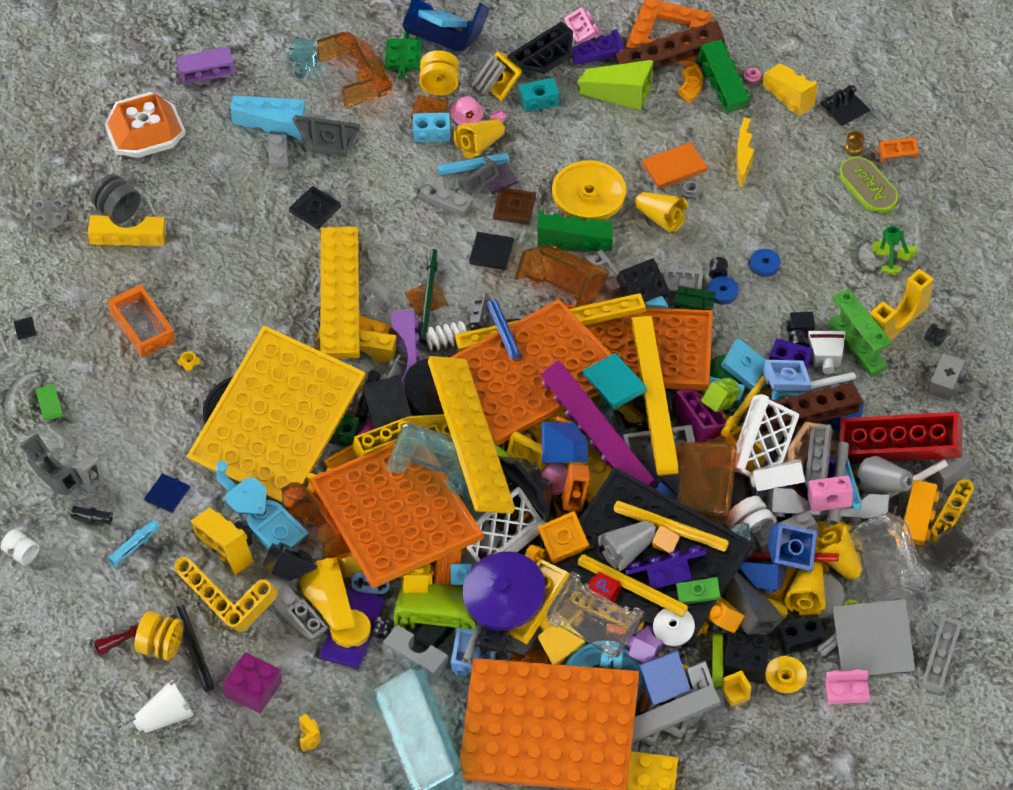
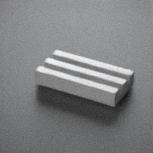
M491 56L472 83V86L476 87L482 95L487 96L506 66L495 56Z

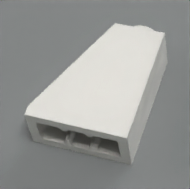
M801 459L754 469V475H750L752 487H756L757 491L805 482Z

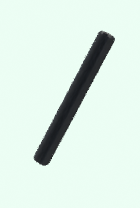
M182 604L175 606L174 613L177 619L183 621V637L203 690L205 692L214 690V683L185 606Z

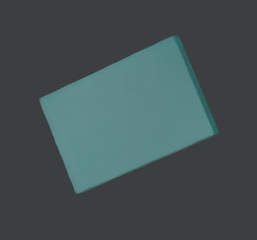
M616 353L582 370L583 376L613 409L647 392L645 384Z

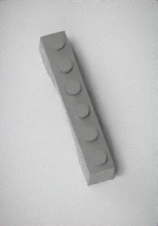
M772 488L767 491L766 509L773 512L774 516L785 517V513H792V517L808 510L814 519H823V515H828V510L812 512L809 501L801 497L794 489ZM863 493L860 495L861 509L852 510L851 507L840 508V520L845 516L850 517L849 521H861L862 518H869L868 522L880 523L881 519H888L889 495Z

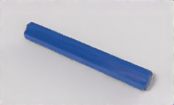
M496 299L488 301V308L512 360L519 358L520 351Z

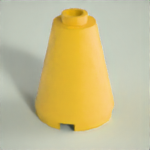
M498 119L460 124L454 130L455 145L457 149L461 148L463 157L474 159L504 135V124Z
M642 192L635 200L636 208L667 232L678 231L686 219L684 212L688 210V202L683 197Z
M838 523L822 530L824 534L820 537L817 535L815 553L839 554V562L826 563L846 580L857 579L861 575L862 566L848 528Z
M814 562L813 571L799 569L785 595V605L790 611L793 612L794 609L801 616H812L821 614V611L825 609L823 566L820 562Z

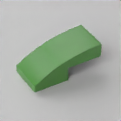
M55 385L36 388L43 420L47 421L63 417Z

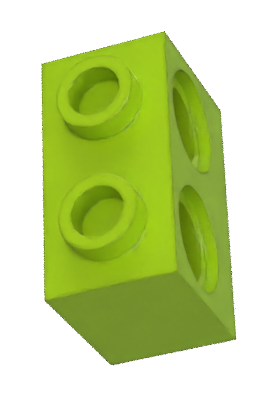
M731 378L712 381L701 402L715 412L730 409L742 388Z

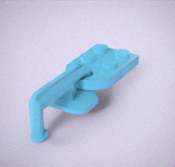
M223 460L217 462L216 479L228 491L226 503L236 513L247 514V526H249L253 535L268 550L272 543L278 545L279 542L289 545L290 549H294L309 537V532L279 503L266 500L267 489L259 480L250 477L236 485L225 474L228 464Z

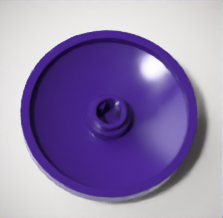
M516 552L493 553L479 560L468 572L463 585V599L469 614L476 622L493 630H512L525 625L538 614L546 596V584L540 568L530 558Z

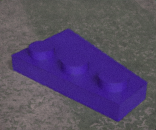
M617 29L611 31L610 35L599 36L596 41H587L572 47L571 59L574 65L616 58V53L625 49Z

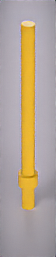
M764 374L734 415L725 422V427L721 431L724 437H727L732 430L736 429L740 418L745 413L747 407L751 405L753 397L757 396L766 384Z

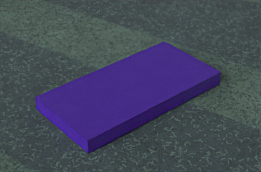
M347 588L346 593L351 610L363 612L371 623L372 631L375 628L374 619L381 616L386 598ZM329 631L320 653V659L359 669L372 635L370 634L368 640L361 646L345 648L333 641Z

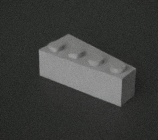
M916 409V410H914V411H913L912 413H910V414H921V413ZM963 450L962 458L945 459L948 466L930 476L937 483L941 493L969 473L972 458ZM943 459L919 460V462L927 469Z

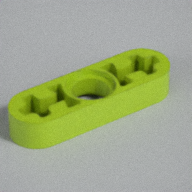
M712 633L711 679L714 688H722L723 633Z

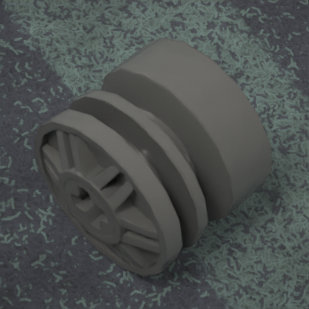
M109 174L102 178L96 184L91 194V203L101 212H104L106 216H109L115 223H122L131 218L141 202V194L117 174Z

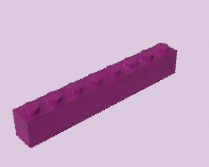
M559 360L555 361L540 374L544 379L541 383L548 391L550 389L553 390L555 393L553 398L560 406L564 404L567 408L565 413L571 420L576 419L579 423L577 425L578 429L583 435L587 434L591 438L588 442L595 450L599 448L603 453L600 457L607 466L611 464L613 467L624 471L651 487L656 485L657 481Z

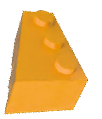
M914 479L901 533V542L924 547L925 540L929 541L932 529H928L929 522L934 521L936 512L932 510L933 503H938L940 494L939 491H936L937 484Z

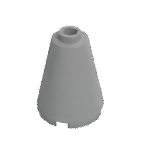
M879 456L864 459L858 470V477H860L861 484H858L863 493L887 494L908 491L914 483L911 472Z
M643 521L601 534L598 537L599 546H604L605 551L602 553L608 563L615 570L619 568V571H622L652 543L657 529L652 522Z

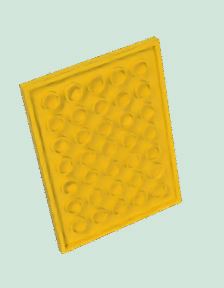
M263 325L186 457L213 472H216L217 462L223 460L228 464L225 474L232 481L239 484L246 478H256L266 487V497L291 509L307 481L308 472L311 473L367 376L366 372Z

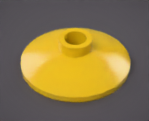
M780 656L769 662L766 667L765 677L767 683L774 690L781 693H793L800 690L806 683L807 671L805 666L796 658Z

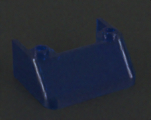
M411 0L403 21V28L407 33L456 52H464L481 34L490 8L479 2L473 20L467 22V27L463 28L461 32L451 27H440L418 16L419 10H434V8L430 4L425 3V0Z

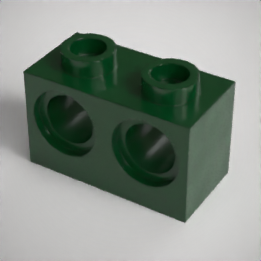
M344 415L328 443L338 444L342 447L352 445L354 437L360 431V419Z

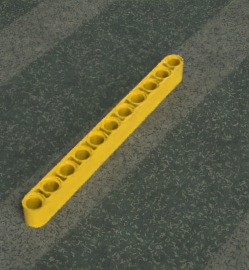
M652 316L632 317V331L640 377L647 387V392L643 393L657 475L678 474V461Z

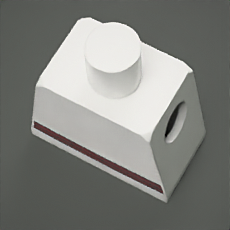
M845 331L808 332L809 348L813 349V366L822 367L825 374H832L834 367L841 366Z

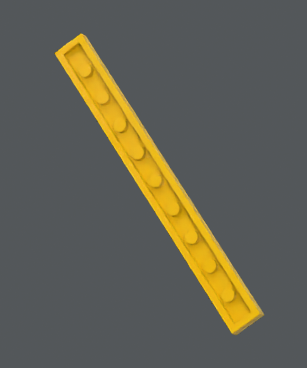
M641 293L569 310L585 326L646 312V306ZM517 321L508 322L507 324L509 326ZM496 325L455 334V341L459 352L498 332Z

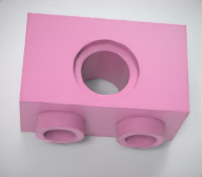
M849 476L809 481L807 497L812 512L852 507L853 488Z

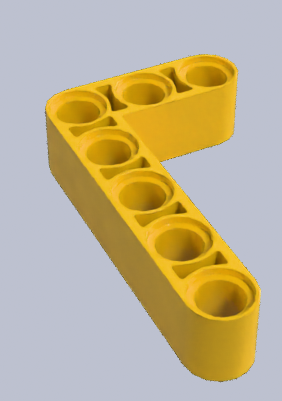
M180 557L174 565L175 571L229 627L237 632H244L278 596L277 588L267 580L262 579L257 581L234 604L206 573L189 558ZM189 565L188 570L184 572L186 566ZM202 578L201 582L197 584V581ZM266 588H269L268 592L266 594H263L264 590ZM214 591L213 596L209 598L210 593ZM254 602V606L249 609L250 604ZM227 604L226 609L222 611V607ZM240 617L239 622L234 624L235 620Z

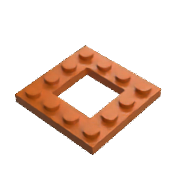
M644 0L626 49L634 48L641 43L652 42L653 39L649 38L657 18L688 25L691 28L711 22L713 13L659 0ZM698 56L676 62V64L689 67L696 63Z

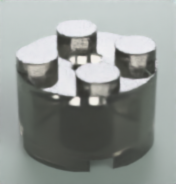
M956 525L950 526L937 537L936 546L931 544L927 550V555L944 571L950 573L957 566L955 563L959 559L964 561L970 555L969 551L974 546V543Z

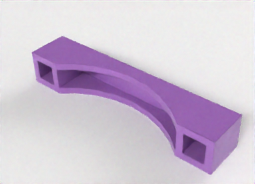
M414 310L391 311L392 335H396V342L403 349L408 362L405 374L401 379L402 383L409 368L416 363V360H420L419 348L416 349L415 345H419V333H415V329H419L418 318H414ZM410 409L411 415H416V414Z

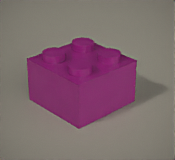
M245 652L224 681V694L226 697L261 714L282 683L281 669Z

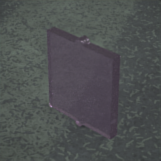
M507 162L497 166L499 176L485 185L491 195L507 190V188L519 183Z

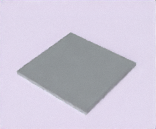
M905 599L832 607L841 671L867 670L868 676L915 671Z

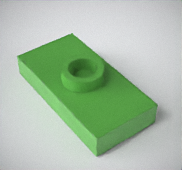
M717 577L676 583L678 599L684 604L721 599Z

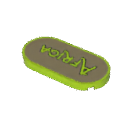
M851 157L841 164V181L867 210L887 213L895 208L898 201L897 190L870 160L863 157Z

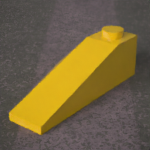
M337 557L316 561V570L304 574L299 580L303 597L312 603V607L322 614L323 619L334 631L355 627Z

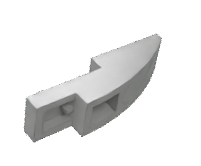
M274 576L268 580L278 590L274 607L295 629L310 640L315 639L328 630L327 625L304 599L300 600L282 578Z

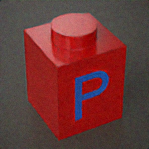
M599 571L588 583L590 595L610 606L614 604L622 591L619 581Z

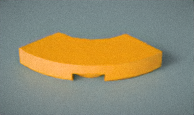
M697 63L683 69L681 73L685 82L678 89V94L688 104L699 96L703 87V74Z

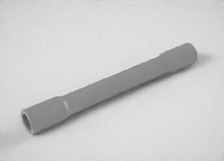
M839 442L837 444L834 477H841L845 474L849 444L846 442ZM840 508L828 510V526L839 523Z

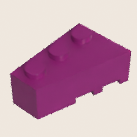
M696 390L676 391L672 404L673 413L682 426L692 425L696 446L724 443L726 437L721 434L727 421L723 417L724 413L721 411L715 412L701 402L703 396Z

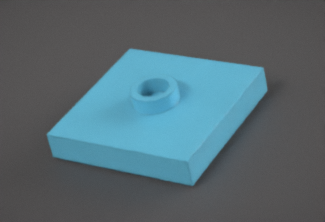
M419 10L418 12L420 18L440 27H467L468 21L446 11Z
M737 338L721 366L749 389H752L763 372L766 359Z

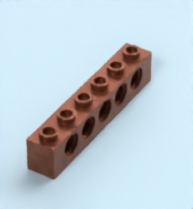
M718 21L707 22L702 26L691 27L686 31L676 32L665 38H657L646 44L641 43L631 49H623L616 53L617 64L652 60L653 70L698 56L703 44L722 39L725 45V38Z
M843 383L837 387H826L815 392H805L802 395L771 400L800 414L795 427L802 426L805 421L816 423L858 413L863 403L854 383ZM767 405L766 414L768 418H771L776 414L773 407ZM750 406L747 407V409H746V411H745V414H744V416H743L744 422H745V419H746V416H747V414H748V411H749ZM788 414L782 415L785 426L790 425L792 416ZM777 418L770 420L773 431L781 429ZM761 424L759 428L761 435L768 434L769 431L766 424Z

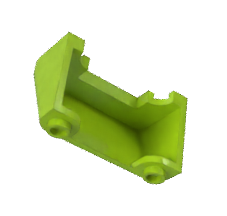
M432 582V585H428V593H403L401 584L394 610V628L397 625L404 629L408 625H410V628H415V623L455 627V633L457 628L475 629L477 622L471 617L464 603L463 586L434 584Z

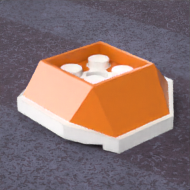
M152 92L117 101L105 122V129L115 154L121 156L126 155L140 158L171 149L186 135L174 104Z

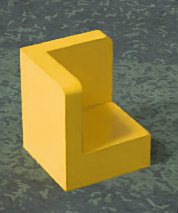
M741 670L723 678L722 692L732 707L750 699L751 685Z

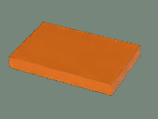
M691 142L642 160L643 167L658 189L704 173L708 169Z

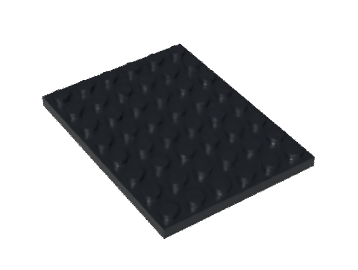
M614 467L579 519L590 548L553 564L551 562L550 564L569 572L572 575L570 580L589 590L588 583L590 579L597 574L578 565V560L582 554L613 568L602 553L605 551L603 545L599 546L598 537L603 533L641 522L616 513L614 511L616 501L630 504L728 540V548L723 552L680 536L674 550H680L683 553L689 551L688 548L700 545L701 548L705 547L706 555L687 559L692 579L683 582L717 577L720 597L754 544ZM651 543L632 562L640 561L643 563L649 561L648 558L653 556L663 558L669 555L666 552L653 548ZM625 569L619 571L651 587L647 570L632 574H626ZM676 583L655 588V590L679 601ZM622 587V591L614 602L615 605L653 626L657 614L665 609ZM717 600L686 604L688 606L687 611L693 617L695 629L690 640L684 645L688 647L691 645ZM672 621L669 625L674 627L677 625V622Z

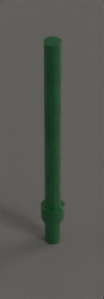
M436 249L430 250V257L426 266L428 273L419 336L420 343L427 342L426 332L428 333L435 272L438 269V251Z

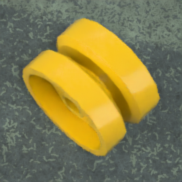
M432 51L425 54L420 61L419 82L421 88L435 96H444L454 92L459 84V61L457 57L446 51Z

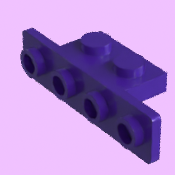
M697 545L688 548L689 551L681 553L678 550L668 553L669 556L667 557L653 556L648 558L649 561L643 563L634 561L625 568L626 574H632L647 570L650 585L653 589L691 580L687 559L706 555V549Z

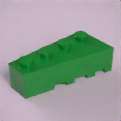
M722 39L703 44L696 63L699 67H703L704 71L702 73L704 77L710 78V87L714 91L717 90V98L725 112L728 114L746 108L750 95L744 89L742 77L737 74L735 62L730 59L728 47L723 44Z
M538 210L537 251H612V222L590 218L584 221L577 216L565 218L561 217L559 213L547 215L544 214V211Z

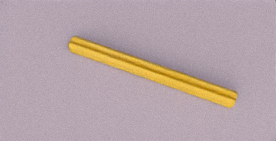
M616 501L614 505L616 513L641 522H652L657 528L660 525L664 526L679 536L723 552L728 548L729 541L621 501Z
M582 554L578 560V565L596 574L599 571L619 581L622 587L680 616H684L687 612L688 606L585 554Z

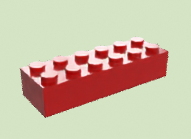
M958 412L841 418L840 442L849 444V463H862L864 459L872 456H879L887 461L962 458L963 420Z

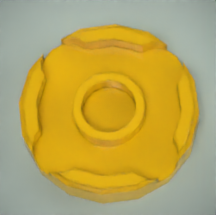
M351 610L355 627L334 631L330 627L331 637L335 643L345 648H351V646H361L368 640L371 634V623L363 612Z

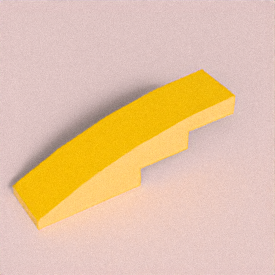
M745 117L739 132L736 155V170L740 187H743L754 158V149L751 148L753 134L749 133L751 119Z

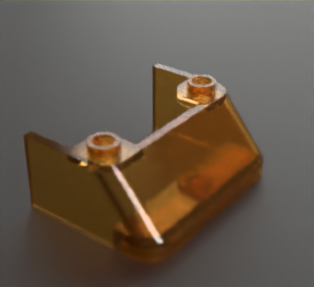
M341 32L317 40L319 62L353 52L362 68L357 72L358 82L343 87L345 109L391 93L392 81L368 42L350 32Z
M542 245L522 251L514 279L528 278L534 284H540V282L545 281L575 294L574 298L577 300L576 307L593 303L607 281L609 271L555 246Z

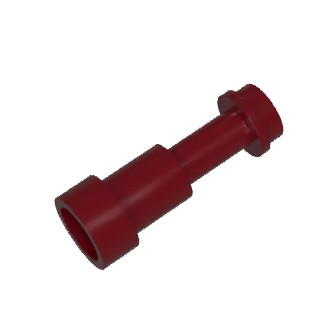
M131 625L130 630L121 634H113L103 639L101 637L95 640L94 645L98 654L102 656L108 653V650L121 645V642L132 637L135 638L138 626Z

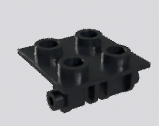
M848 85L844 90L841 89L820 102V105L841 126L870 111L855 95L857 89L854 85Z

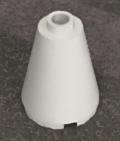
M171 680L135 714L136 720L133 722L139 732L143 730L145 733L191 718L194 714L182 693L177 689L175 682Z

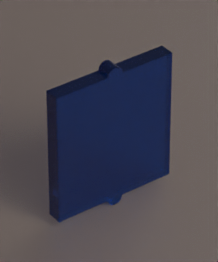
M162 473L145 496L144 501L155 505L157 509L162 508L173 513L191 487L179 481L178 478H172Z

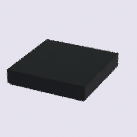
M312 186L289 208V212L318 230L341 208V203Z
M477 232L469 264L506 270L514 238Z

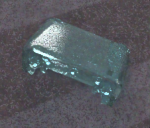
M412 423L403 425L386 469L395 473H401L407 469L411 461L448 474L446 480L448 490L462 496L467 483L452 437Z

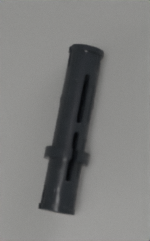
M375 370L369 371L366 383L364 384L379 381L381 375ZM362 392L357 411L354 417L360 419V423L366 421L369 412L364 392Z

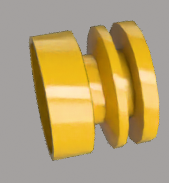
M152 611L145 612L136 632L135 652L151 656L155 651L156 658H163L165 661L171 662L181 644L184 627L183 621L177 618L173 620L170 616L166 617L163 621V615Z

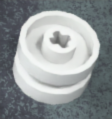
M752 496L735 505L728 512L724 523L729 530L755 544L753 533L776 524L777 519L770 510L766 509L767 506L759 496Z

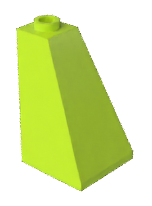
M647 60L586 69L583 76L580 75L577 85L580 86L579 94L641 110L652 86L653 61Z

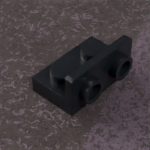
M482 626V635L479 634L477 639V647L480 648L481 655H486L487 650L504 653L510 630H493Z

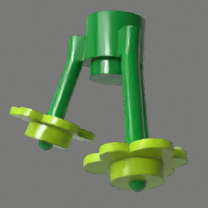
M897 226L887 227L883 230L882 241H874L872 244V251L876 252L878 256L889 255V266L881 267V271L886 272V275H896L902 270L901 266L894 265V246L900 240L903 248L897 251L898 259L908 261L916 256L918 250L916 246L906 245L904 231H900V228Z

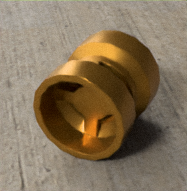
M851 131L847 134L845 151L848 155L859 156L862 154L865 141L863 133Z

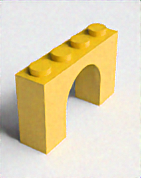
M918 269L907 279L904 296L895 310L882 301L870 312L871 317L891 341L929 307L934 278L921 269Z

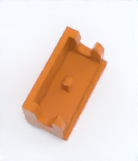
M916 138L880 141L877 148V155L881 156L880 163L885 162V159L905 156H912V159L917 158L919 150Z

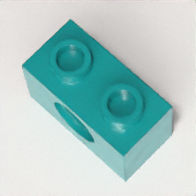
M554 78L519 85V100L525 113L559 105V91Z

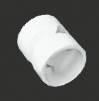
M13 529L3 538L1 550L13 557L21 565L26 566L36 558L40 547L32 539L26 538L27 536L20 530Z

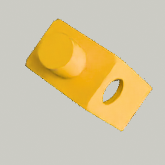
M546 615L540 624L543 632L537 637L550 662L554 665H559L586 644L583 638L561 619L553 624Z

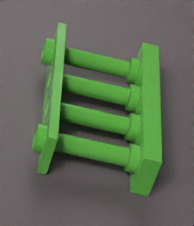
M849 289L834 295L832 299L841 310L840 315L829 319L830 327L834 331H845L844 344L870 377L887 370L888 365L880 356V351L892 345V341Z

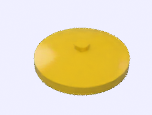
M589 160L579 161L564 167L556 175L552 184V198L559 211L569 218L577 216L584 221L588 218L605 220L615 215L622 208L626 198V184L621 174L605 163Z

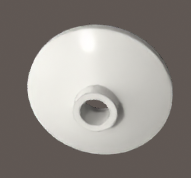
M665 608L657 614L653 622V631L656 638L664 641V645L671 647L685 644L690 640L695 629L693 617L688 611L684 616H680ZM672 621L677 622V625L671 627L669 624Z

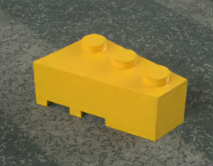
M781 63L764 73V88L776 96L779 101L784 103L798 117L815 107L818 82H810L806 80V76L796 75L795 70Z
M208 508L191 520L196 536L211 551L215 549L221 555L219 559L222 563L227 561L230 564L231 572L234 575H237L254 563L246 541L248 539L246 533L242 529H237L232 521L224 519L220 512L216 513L213 509Z

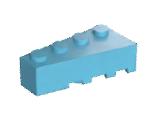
M233 95L231 103L232 124L252 129L257 127L268 133L273 131L286 134V137L289 135L296 137V140L302 141V136L292 118L295 115L306 116L305 99Z

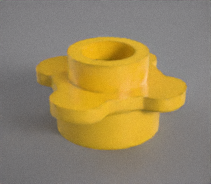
M187 351L177 360V364L182 365L185 371H191L195 365L200 364V359L196 358L193 352Z

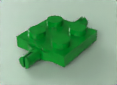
M405 30L402 31L401 39H387L385 70L399 71L398 79L400 80L401 77L402 80L405 79L406 71L420 70L423 41L422 38H409L410 32L406 30V34Z

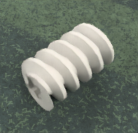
M459 321L457 327L452 322L450 328L447 324H444L443 330L437 325L435 331L432 327H429L426 337L430 352L433 349V345L436 346L437 350H440V344H443L446 349L448 342L451 343L452 347H455V334L467 332L464 323Z

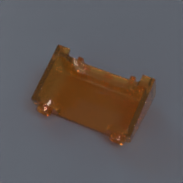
M682 442L678 445L676 455L682 463L678 497L675 500L723 525L729 517L731 508L736 445L712 442Z
M298 482L290 483L281 488L283 508L293 518L300 519L303 524L312 519L319 528L318 538L323 544L324 555L321 560L350 552L338 527L316 493Z

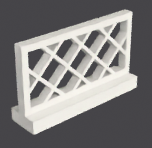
M766 395L754 396L728 470L750 477V475L754 474L745 469L747 462L753 460L756 469L761 468L757 457L763 454L767 460V466L783 463L800 414L769 400V397ZM767 405L773 407L775 416L768 418L766 414ZM788 414L792 416L790 425L785 426L782 415ZM777 418L781 429L773 431L770 420ZM763 423L766 424L769 434L762 436L759 430L760 425ZM782 431L785 439L783 443L778 444L775 434ZM771 436L775 447L767 450L763 439ZM759 441L763 452L755 455L753 445ZM776 449L779 457L776 462L772 463L768 452Z
M520 487L515 488L510 493L512 500L517 494L521 498L520 508L515 507L516 510H520L518 522L509 521L510 513H506L505 520L496 519L497 513L486 512L475 521L482 530V523L485 520H492L490 532L482 531L483 534H489L488 547L480 546V541L476 542L475 545L472 544L465 547L475 563L480 560L478 557L479 548L487 549V556L498 552L517 553L540 534L537 527L545 524L546 521L540 518ZM524 511H529L534 518L529 523H522ZM496 521L505 522L503 534L494 533ZM509 523L518 524L517 532L513 536L507 535ZM494 535L503 536L502 544L498 548L492 547Z

